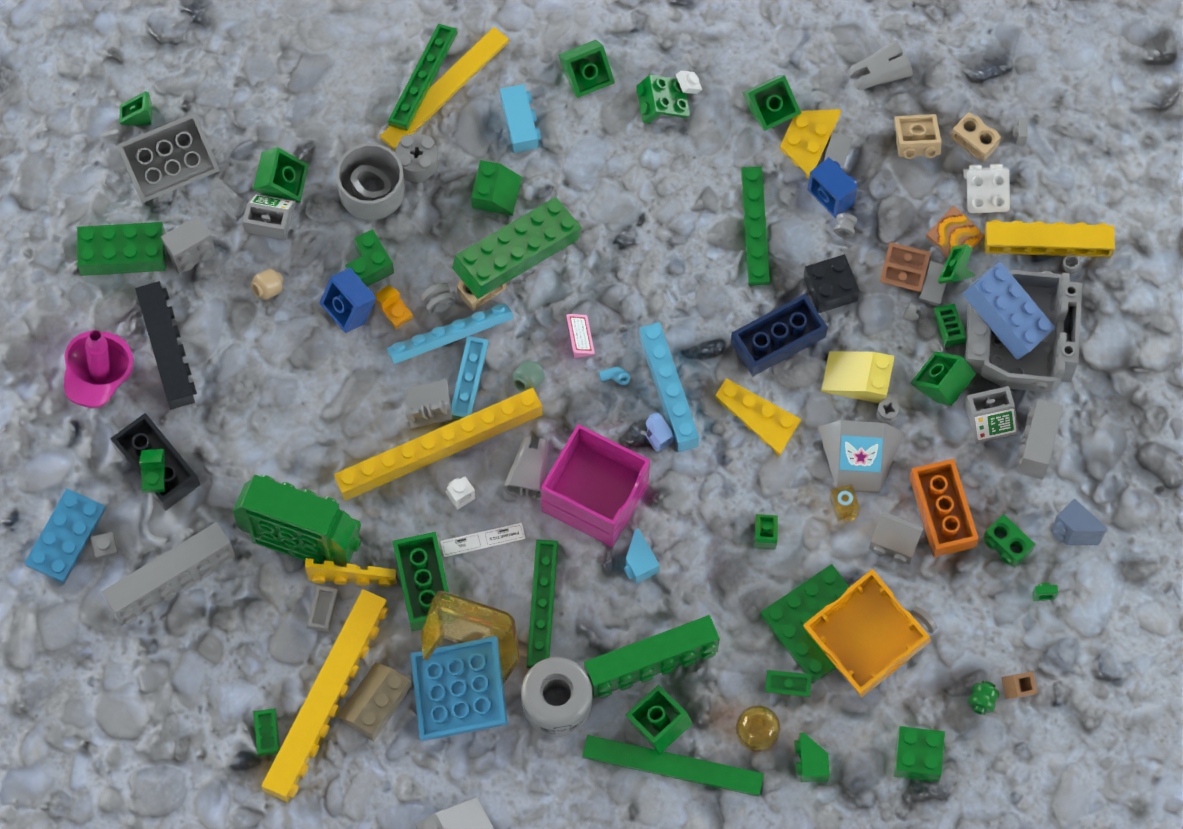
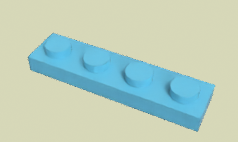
M467 336L451 404L452 418L461 419L473 413L489 345V340Z

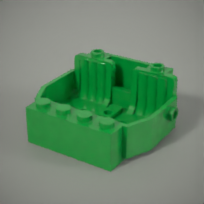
M254 474L253 479L244 484L232 511L237 527L243 532L250 534L252 543L302 561H306V558L314 559V564H324V561H332L335 565L344 566L350 563L354 551L358 552L361 545V539L359 538L360 521L351 518L348 513L340 510L339 503L335 499L327 496L321 498L307 489L303 491L298 490L288 482L278 483L268 475L258 476Z

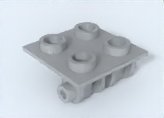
M447 379L406 389L409 411H406L405 415L406 419L410 420L411 429L452 420Z

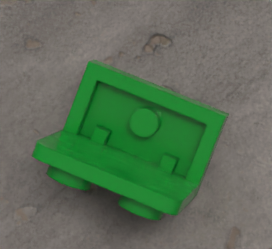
M649 74L636 86L643 123L650 124L660 114L687 118L690 115L687 95L683 93L676 78Z

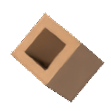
M1033 671L1001 677L1005 699L1038 694Z

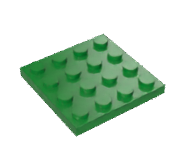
M832 564L760 612L761 617L804 674H812V684L836 669L835 665L803 627L808 620L824 607L838 600L849 588V585Z

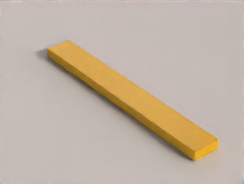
M493 27L429 88L408 131L389 126L380 135V139L396 151L401 138L405 135L414 134L509 43V38Z

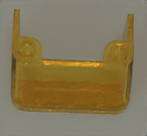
M438 591L432 599L421 633L423 659H429L436 647L441 645L443 638L456 643H464L496 636L498 638L504 684L520 662L515 620L505 611L445 591Z

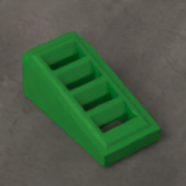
M955 303L935 307L933 310L944 348L965 344L967 338ZM950 310H951V312H952V314H947V315H942V316H941V313H940V312H945V311H950ZM949 318H953V319H954L953 321H948V322H944V321H943L944 319H949ZM947 326H956L955 328L946 329ZM953 332H957V333H958V334H956V335H951V336L948 335V333H953Z

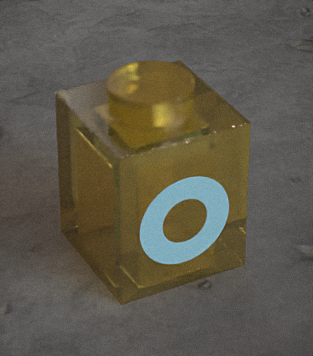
M852 484L831 490L829 498L837 521H851L855 519L859 514L860 507Z

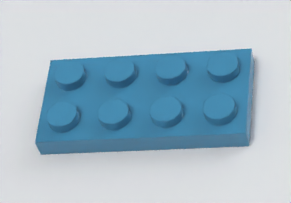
M66 488L26 559L25 566L65 584L104 514L106 506Z

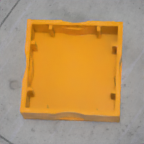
M873 569L850 586L838 600L824 607L803 625L806 632L861 698L931 642L930 636L910 612L901 606L893 592Z

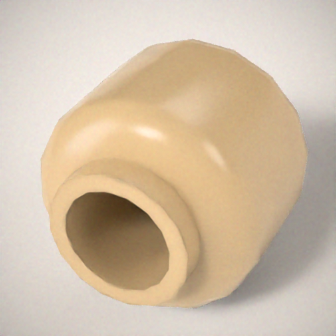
M266 269L253 277L251 289L256 297L268 300L282 292L284 279L279 272L276 273L273 269Z

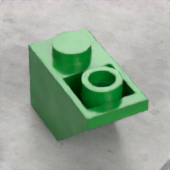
M799 733L798 740L794 741L795 754H799L800 762H796L797 776H801V782L828 781L830 777L828 753L805 733Z

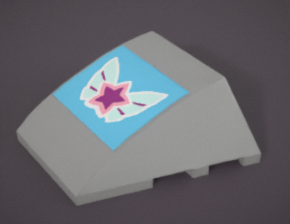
M840 420L818 426V432L823 442L824 452L827 455L836 490L880 493L904 432L886 423Z

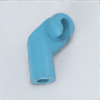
M620 367L599 371L601 382L612 379L621 385H626L630 381L629 373Z

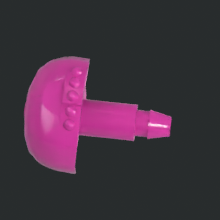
M98 330L87 331L73 338L64 354L66 364L64 377L65 395L71 402L88 408L104 406L114 395L117 388L129 379L133 371L134 358L126 340L110 332Z

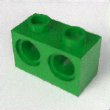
M1004 514L985 531L983 536L987 547L991 550L995 549L1000 554L1002 561L1007 565L1011 564L1014 568L1035 547V543ZM1002 532L1005 537L998 538L994 533ZM1018 547L1021 553H1014L1010 548Z

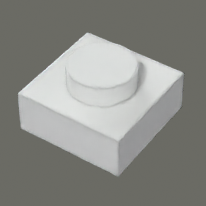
M680 71L676 74L683 93L698 94L702 90L699 78L695 72Z

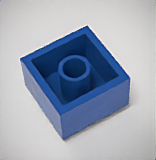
M828 157L810 172L807 190L836 219L838 214L844 213L855 203L858 185L852 176H848L843 171L842 166L837 161H833Z
M348 268L331 276L319 303L339 327L347 333L365 324L377 298L361 281L360 277L351 268Z

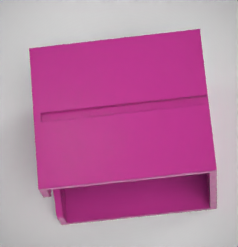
M577 424L541 487L542 512L614 547L649 485L650 460Z

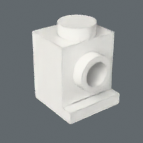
M466 476L451 481L447 491H445L457 510L476 499L475 489Z

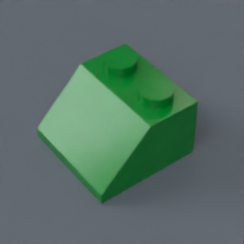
M593 40L558 54L564 74L577 98L615 83L604 46L599 41Z
M778 75L742 92L750 112L763 131L801 114L785 75Z
M278 147L261 152L253 190L262 195L293 200L299 203L301 202L309 164Z
M480 160L471 196L472 208L513 216L522 177L502 164Z
M935 351L910 383L935 402L952 406L963 390L970 384L976 373L964 357Z

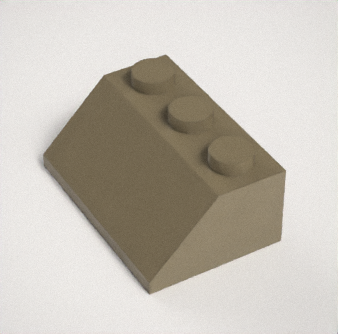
M375 663L339 712L337 718L374 742L412 689L411 680L391 667Z

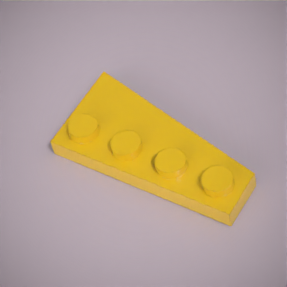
M727 378L715 395V399L735 417L737 416L744 422V425L749 430L755 432L760 437V440L768 444L779 457L801 423V419Z
M308 558L305 561L308 580L316 584H324L325 581L338 585H346L347 582L356 583L359 586H368L369 583L378 584L381 587L397 585L396 569L367 566L365 570H362L356 564L347 563L343 567H339L332 561H324V564H314V559Z

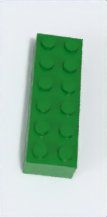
M554 197L456 254L452 269L474 296L479 299L578 241L582 227L558 198Z
M707 615L584 661V670L592 684L593 698H606L612 694V691L618 689L621 691L627 690L636 682L641 681V683H645L660 673L666 675L673 672L676 667H688L694 664L697 659H709L715 656L716 652H718L720 638L711 616Z

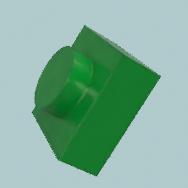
M1047 582L1038 584L1032 592L1033 601L1055 600L1058 595V586Z

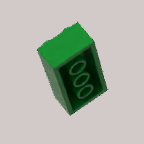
M150 222L77 227V266L81 276L166 271V252L161 236L166 234L163 223Z
M436 532L392 541L411 632L454 623V612Z

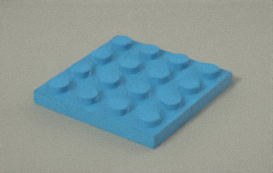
M496 636L410 653L419 737L422 742L508 725L499 644Z

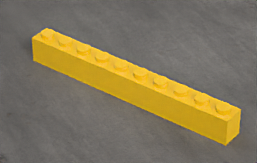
M530 388L334 474L336 485L345 502L542 416V404L534 388Z
M362 589L261 785L263 792L287 803L290 797H295L299 785H297L301 777L304 778L309 769L307 764L311 757L314 758L319 750V745L317 744L320 738L326 736L331 717L335 718L340 707L338 703L341 697L345 698L350 686H348L350 679L356 677L360 668L358 664L361 658L365 659L368 654L370 640H374L379 632L378 624L387 617L389 608H387L386 599Z

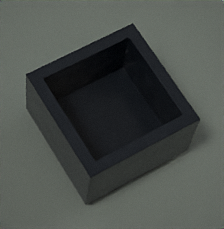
M845 254L805 266L803 278L818 313L858 301L860 290Z

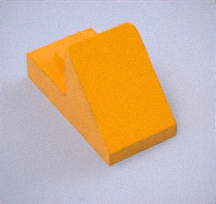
M387 285L374 294L377 298L375 301L376 305L395 329L413 318V314L400 299V293L395 288Z

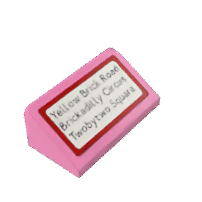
M567 314L566 322L574 359L595 355L587 315Z

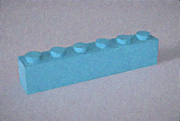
M658 322L640 327L639 340L668 425L675 437L676 449L678 452L699 447V435L661 324Z

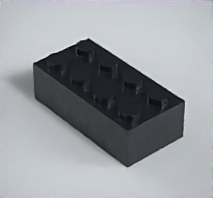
M146 413L110 438L114 449L140 481L141 467L139 460L141 451L164 449L165 492H153L151 494L165 511L200 486L198 476Z

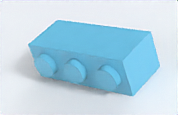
M525 84L501 88L500 99L513 152L538 148V140H541L539 127L535 128L534 125L537 119L535 110L530 109L529 103H532L530 91H526Z

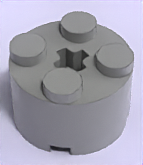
M423 134L405 135L401 138L396 147L395 154L401 161L404 178L415 183L428 180L429 177L437 172L439 166L437 146L433 138Z

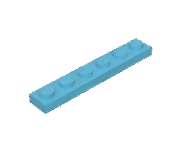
M506 303L497 304L489 310L476 312L465 319H457L449 325L436 327L428 333L415 335L407 341L396 342L386 349L393 364L502 324L514 319Z

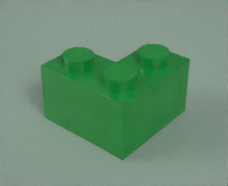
M373 229L354 238L355 247L360 258L346 264V269L351 268L367 287L394 274L393 262Z

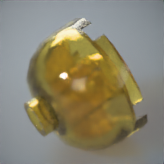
M755 705L745 709L738 717L735 726L740 744L748 750L755 752L773 747L778 740L781 730L780 721L775 712L762 705Z

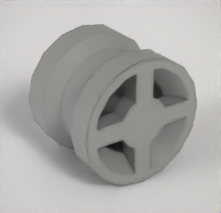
M847 213L838 214L836 218L837 225L834 227L833 232L843 238H852L855 233L854 226L857 224V218Z
M890 398L882 400L878 405L877 419L881 423L888 425L894 423L898 417L899 405Z

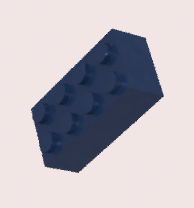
M805 293L733 331L731 334V344L753 377L826 338L828 327Z

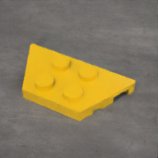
M840 109L801 111V114L793 117L780 145V150L791 158L792 163L796 167L799 166L805 172L808 179L810 172L820 162L842 112Z

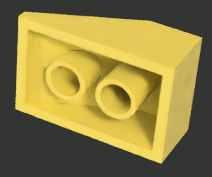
M829 351L821 392L879 404L887 397L895 356L877 352Z

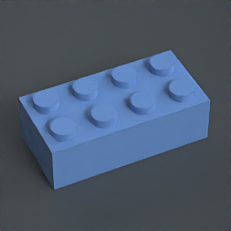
M1001 261L987 270L962 293L1016 360L1029 353L1055 329V326Z

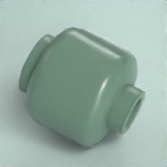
M529 360L524 361L513 373L514 386L521 392L530 388L536 390L545 379L542 366L538 362Z

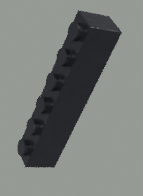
M160 281L135 288L170 410L195 403L193 395H196L197 391L194 382L190 383L188 376L192 375L189 364H184L182 357H185L186 353L183 344L179 345L177 338L181 336L178 326H173L171 319H175L172 306L167 307L166 301L170 300L167 288H162Z

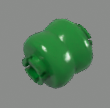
M982 681V683L973 685L972 694L968 698V704L972 707V711L980 715H986V713L994 711L995 702L999 698V691L995 688V684L989 681Z

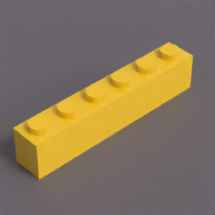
M992 220L986 222L984 229V254L1112 257L1115 250L1114 225L1106 223L1087 225L1083 222L1076 224L1055 222L1051 224L1042 221L1023 223L1018 220L1012 222Z

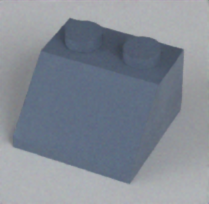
M1074 498L1057 515L1051 531L1055 539L1059 542L1063 541L1066 545H1099L1108 528Z

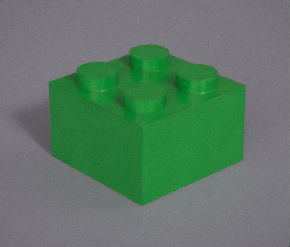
M659 684L625 714L630 724L659 754L693 725L688 713Z
M900 726L897 732L893 777L939 782L942 774L945 731Z

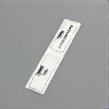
M522 523L440 542L444 557L523 540L525 535Z

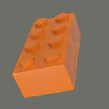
M950 459L912 468L909 479L933 558L976 548L979 538L955 460Z

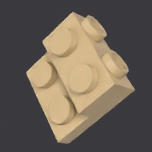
M936 114L894 116L899 157L913 159L915 156L933 158L936 155H941L942 141Z

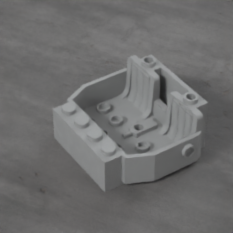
M1009 271L1055 326V329L1029 353L1016 360L1003 343H995V340L1000 339L968 302L966 320L967 339L965 342L964 358L975 373H981L982 377L1001 387L1009 386L1010 389L1039 392L1055 391L1058 389L1061 381L1071 382L1078 365L1082 283L1069 282L1070 273H1062L1060 275L1053 274L1050 271ZM1068 307H1070L1069 334L1063 332ZM1068 348V354L1065 353L1064 349Z

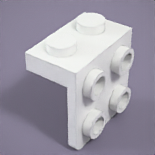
M990 164V168H982V165H969V169H963L964 178L967 179L968 212L990 213L1009 211V169L1003 167V164Z

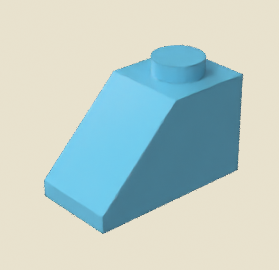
M639 528L634 531L626 557V567H624L628 578H633L636 584L660 571V564Z

